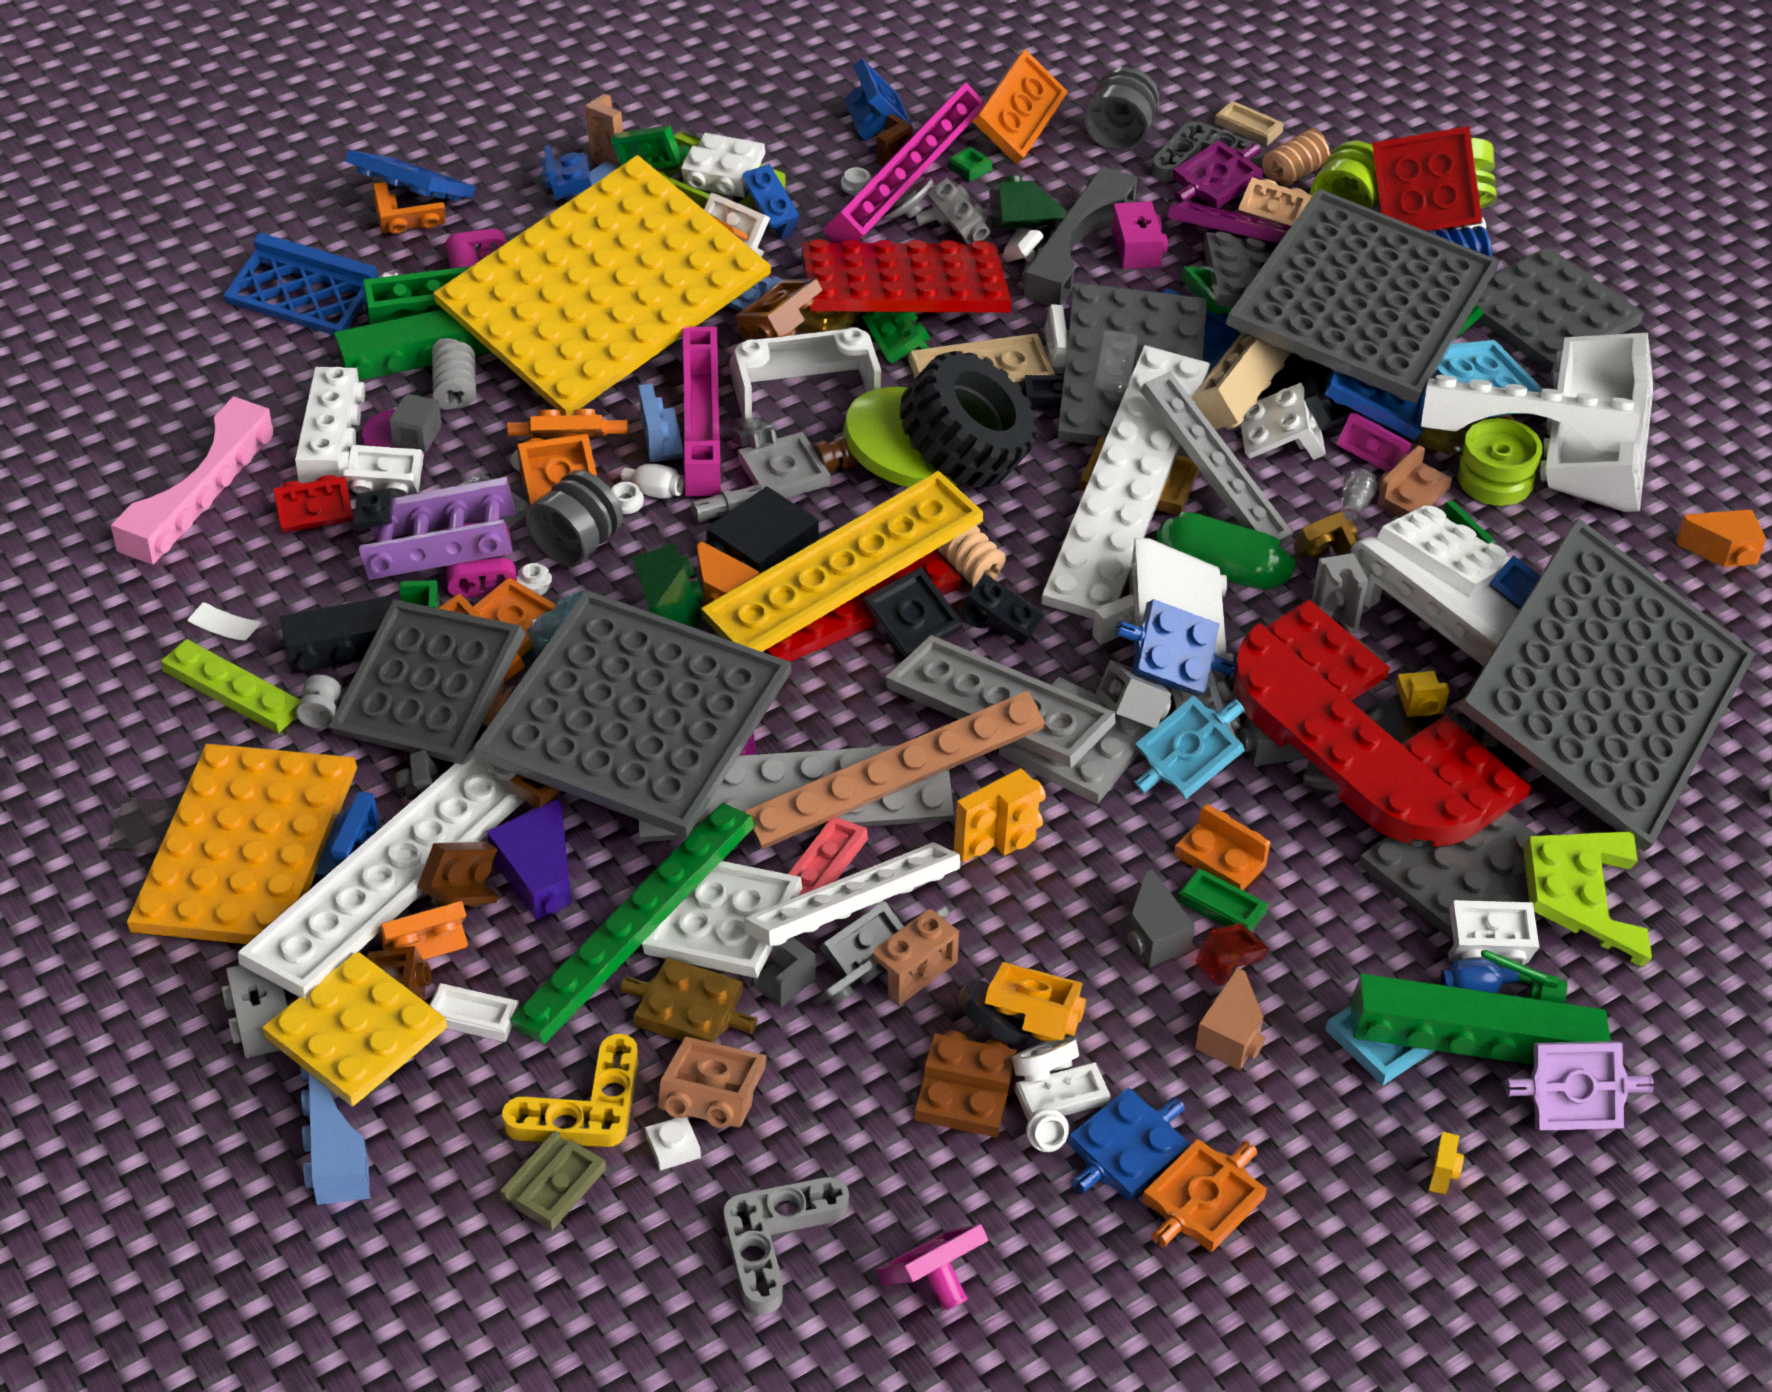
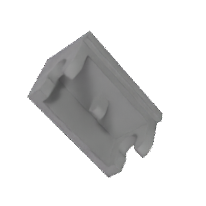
M1354 553L1319 559L1311 600L1333 620L1339 621L1350 634L1358 633L1368 585V579Z

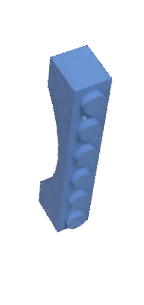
M301 1067L302 1081H309V1090L301 1091L303 1116H310V1125L302 1126L304 1151H311V1161L303 1162L305 1188H314L317 1205L370 1199L369 1163L364 1137L350 1126L339 1112L332 1098L331 1090Z

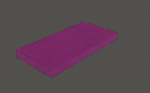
M1187 201L1170 206L1167 217L1278 244L1292 226Z

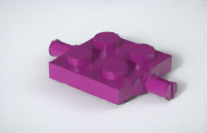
M1218 140L1173 169V179L1184 186V188L1174 194L1176 202L1181 203L1188 201L1192 197H1199L1218 209L1246 191L1252 177L1259 180L1263 179V170L1250 160L1261 153L1260 146L1253 142L1243 150H1237Z

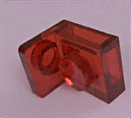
M1242 923L1211 930L1196 958V963L1222 986L1227 984L1237 967L1262 961L1269 948Z

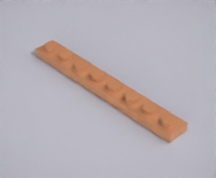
M1029 690L745 810V813L752 816L755 825L752 832L762 850L1044 729L1046 723Z

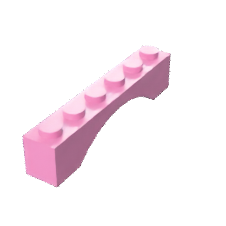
M233 396L214 416V441L208 455L199 467L185 480L169 490L132 503L113 522L111 528L116 551L152 565L164 553H167L182 533L191 527L194 520L205 509L210 507L218 494L231 484L233 478L241 469L251 462L253 456L265 444L269 443L273 436L269 408Z

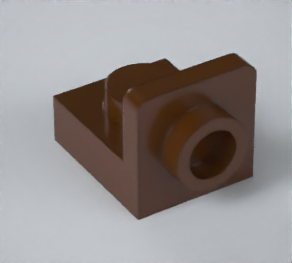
M892 113L886 116V130L876 135V162L882 166L912 136V126Z

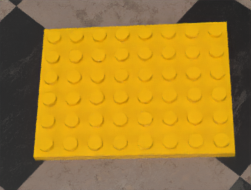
M637 155L433 292L435 302L564 416L574 414V410L581 409L681 338L684 327L698 326L771 274V265Z

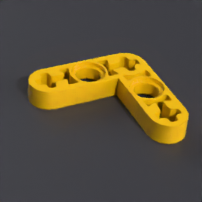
M613 1034L602 1041L599 1048L591 1101L537 1097H516L510 1100L502 1110L503 1126L507 1136L518 1141L544 1143L554 1131L560 1133L561 1138L566 1141L571 1139L582 1146L613 1147L620 1144L628 1132L638 1068V1050L635 1040L625 1034ZM619 1051L624 1052L621 1057V1069L614 1068L613 1057ZM611 1083L620 1084L625 1088L624 1092L618 1096H608L602 1092V1089ZM520 1115H528L524 1123L516 1122V1120H519ZM541 1115H545V1126L540 1125L542 1123ZM562 1115H569L577 1120L572 1127L566 1129L558 1128L553 1124L554 1120ZM584 1118H590V1121H588L589 1129H585ZM605 1121H613L610 1129H602Z

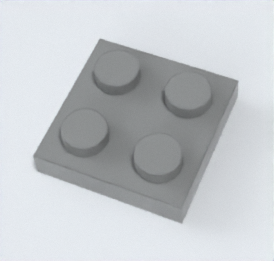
M803 432L778 438V442L775 444L763 443L760 444V448L749 446L738 450L740 464L753 485L760 484L761 489L768 486L783 497L788 498L830 486L831 475Z

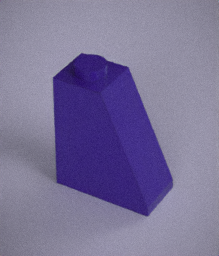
M558 800L487 831L488 843L497 848L493 860L494 864L535 920L548 914L556 913L563 907L571 904L562 807Z

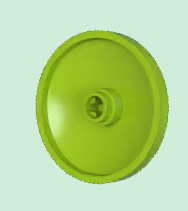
M884 387L868 391L856 398L851 404L844 422L843 435L846 438L848 449L852 455L875 475L905 487H911L934 474L936 468L930 463L927 465L921 459V453L917 449H913L909 443V435L905 434L902 428L903 420L900 419L901 397L907 387ZM945 475L951 483L957 485V483L951 481V477Z

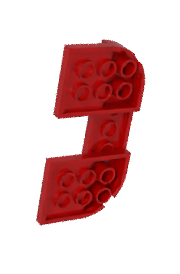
M1310 599L1267 627H1264L1261 623L1257 624L1243 639L1233 671L1235 681L1233 690L1237 701L1245 709L1244 713L1281 748L1288 743L1292 744L1340 787L1337 797L1380 833L1410 844L1413 838L1432 841V847L1452 845L1472 837L1528 797L1531 786L1447 715H1444L1401 745L1351 701L1387 678L1390 667Z

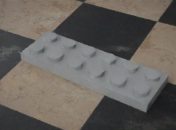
M932 635L886 676L887 689L956 719H962L1029 690L1046 724L1044 729L1012 743L1069 768H1072L1116 723L1115 712Z

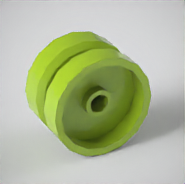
M1484 419L1472 425L1466 433L1463 455L1460 458L1457 480L1462 490L1472 498L1491 505H1513L1525 500L1534 487L1536 470L1539 467L1542 455V442L1538 435L1528 426L1510 419Z

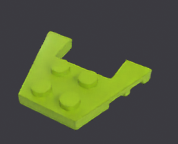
M1631 832L1530 836L1523 845L1529 902L1533 903L1534 912L1574 933L1581 929L1599 938L1600 946L1609 950L1610 947H1616L1631 955V962L1645 967L1652 959L1648 928L1610 919L1602 863L1631 870L1638 861L1634 834Z

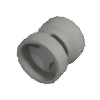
M314 675L306 679L302 690L303 698L300 699L296 711L298 719L306 726L312 728H327L337 711L336 705H338L342 694L341 685L335 679L326 675Z

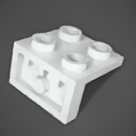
M1301 382L1259 400L1245 413L1241 429L1245 454L1249 459L1293 440H1296L1301 450L1306 448L1313 460L1326 455L1322 431L1304 401L1305 388Z

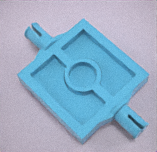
M1193 695L1159 723L1157 729L1153 728L1135 743L1138 751L1149 761L1151 766L1147 772L1134 781L1138 789L1145 794L1156 783L1163 780L1171 784L1185 799L1190 797L1245 751L1243 744L1230 732L1228 727L1231 721L1245 711L1243 706L1234 698L1233 701L1217 713L1205 707Z

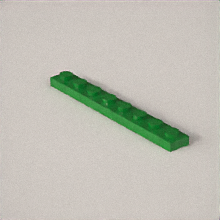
M721 803L510 1018L514 1030L544 1045L755 827L752 816Z

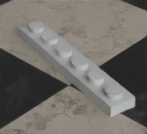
M1169 372L1145 382L1140 392L1240 525L1276 537L1280 540L1279 545L1287 542L1293 534L1291 529L1174 375Z

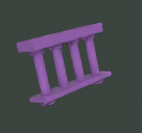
M507 477L393 498L392 524L370 528L374 541L377 540V542L359 546V552L368 579H377L513 554L504 519L499 520L500 517L515 515L516 507ZM484 521V523L463 526L464 523ZM448 527L447 530L428 533V531ZM413 534V536L392 540V537Z

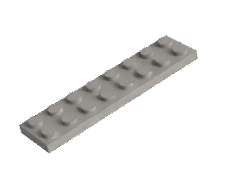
M896 746L738 756L689 835L721 803L745 812V810ZM949 770L837 818L863 827L953 821L954 810ZM638 820L640 842L686 839L684 836ZM825 822L807 831L822 830L828 822ZM752 830L747 835H752Z

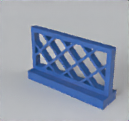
M260 232L253 241L256 250L223 297L226 303L334 335V332L347 330L363 307V279L379 277L375 266ZM259 264L274 268L256 275L254 273ZM291 273L302 276L300 279L284 283L281 277ZM278 278L280 285L261 291L260 283ZM323 282L331 285V287L313 292L310 285ZM253 285L257 289L256 293L247 296L238 295L241 289ZM307 287L309 294L290 300L288 292ZM347 291L358 293L356 297L344 301L340 297V293ZM284 294L286 298L285 302L275 305L268 304L265 301ZM336 296L338 303L319 308L317 301ZM313 303L315 310L304 314L294 310V308ZM341 311L343 313L338 324L327 322L323 318Z

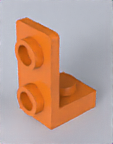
M373 183L374 203L381 233L391 232L397 234L407 229L420 227L430 229L445 223V205L443 202L398 209L395 193L389 194L387 183Z

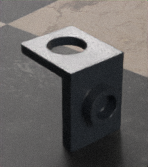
M392 488L356 494L354 521L356 530L366 528L371 530L370 528L392 524L393 498H395Z

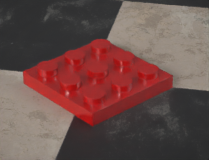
M1470 126L1372 143L1382 214L1424 231L1431 230L1433 232L1439 229L1448 230L1483 224Z

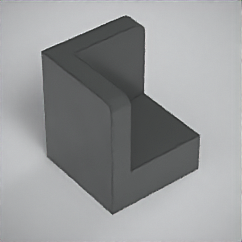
M406 394L390 418L393 446L405 449H419L426 453L441 429L439 400Z
M793 937L787 939L781 945L774 946V962L764 969L758 978L753 979V987L782 1008L815 980V953Z

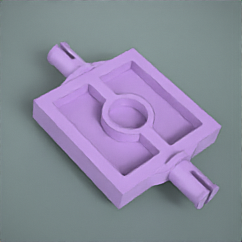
M1619 1041L1534 1043V1069L1531 1078H1507L1506 1086L1520 1088H1505L1508 1097H1532L1535 1104V1128L1538 1130L1624 1128V1104L1628 1093H1652L1653 1086L1649 1084H1653V1078L1651 1075L1627 1076L1623 1066L1622 1043Z

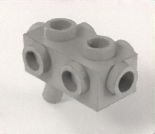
M948 178L938 183L927 193L932 201L933 208L916 214L919 226L935 220L941 226L948 223L966 244L982 241L990 234L989 227L984 222L988 217L977 203L972 206L969 202L972 199L962 185L959 184L955 187Z

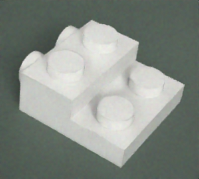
M704 133L698 147H691L681 168L684 184L698 190L745 198L748 189L741 179L742 174L760 166L766 153L764 143Z

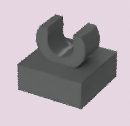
M425 750L410 754L411 769H403L396 774L398 788L405 787L407 800H414L441 776L440 770Z

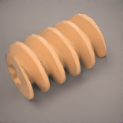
M1310 128L1290 141L1267 152L1262 159L1263 172L1270 180L1278 182L1283 186L1292 185L1294 181L1302 179V177L1309 175L1324 165L1330 155L1329 147L1323 134L1315 128Z
M977 526L937 548L939 553L946 557L947 561L973 587L984 573L996 580L1006 560V555L1001 550H997V546L992 541H988V537L981 533Z

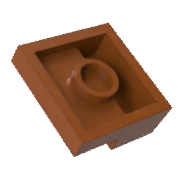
M781 280L734 316L739 324L741 336L747 341L794 335L796 333L795 328L805 321L800 310L809 307L814 302L813 297L823 290L818 280Z
M955 1030L947 1031L944 1035L934 1033L925 1064L924 1079L915 1108L914 1120L998 1138L1014 1075L1012 1057L1016 1055L1017 1050L1009 1049L1008 1044L996 1039H989L985 1044L970 1041L965 1034Z

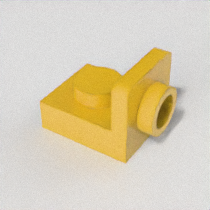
M1434 671L1398 674L1396 687L1407 717L1444 714L1450 689L1447 683L1438 682Z

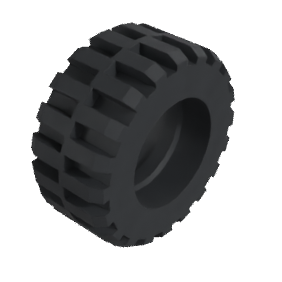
M952 351L939 354L932 359L903 392L900 405V419L903 420L902 428L904 433L909 435V443L913 449H917L922 455L921 459L927 465L929 463L936 468V472L939 471L944 476L951 477V481L957 484L967 483V487L993 486L997 482H1001L1034 447L1037 436L1035 412L1031 411L1030 400L1022 394V388L1017 382H1013L1008 377L1009 374L1002 368L999 370L993 365L994 362L986 358L980 359L977 354L971 352L963 354V351Z

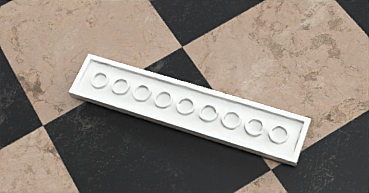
M1144 345L1042 594L1041 604L1094 619L1096 609H1099L1104 604L1121 599L1130 576L1134 539L1145 538L1180 447L1179 442L1140 390L1145 382L1171 372L1191 398L1206 379L1210 363Z
M471 749L467 753L463 764L455 763L349 855L348 858L342 861L238 952L239 964L305 999L329 973L373 939L380 932V925L382 923L394 920L423 893L422 890L417 888L433 843L480 842L487 835V831L495 828L525 801L509 792V780L516 773L474 758V751Z

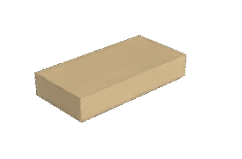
M1231 101L1215 115L1214 123L1266 147L1283 132L1284 123L1234 101Z

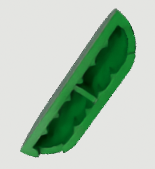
M1181 512L1179 517L1163 520L1155 538V541L1219 567L1220 575H1226L1227 581L1251 588L1269 589L1278 587L1292 577L1296 568L1295 558L1293 556L1289 557L1287 552L1279 546L1280 540L1276 537L1196 513Z

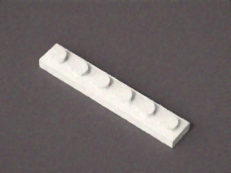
M930 843L744 918L745 933L766 945H781L787 939L798 934L815 931L825 923L835 919L847 918L852 912L867 906L879 905L884 899L894 895L911 892L914 887L928 881L942 879L944 875L960 869V855L939 844Z

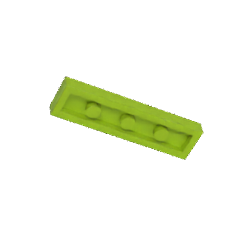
M188 639L184 640L161 660L163 672L277 734L297 717L296 711L300 699Z

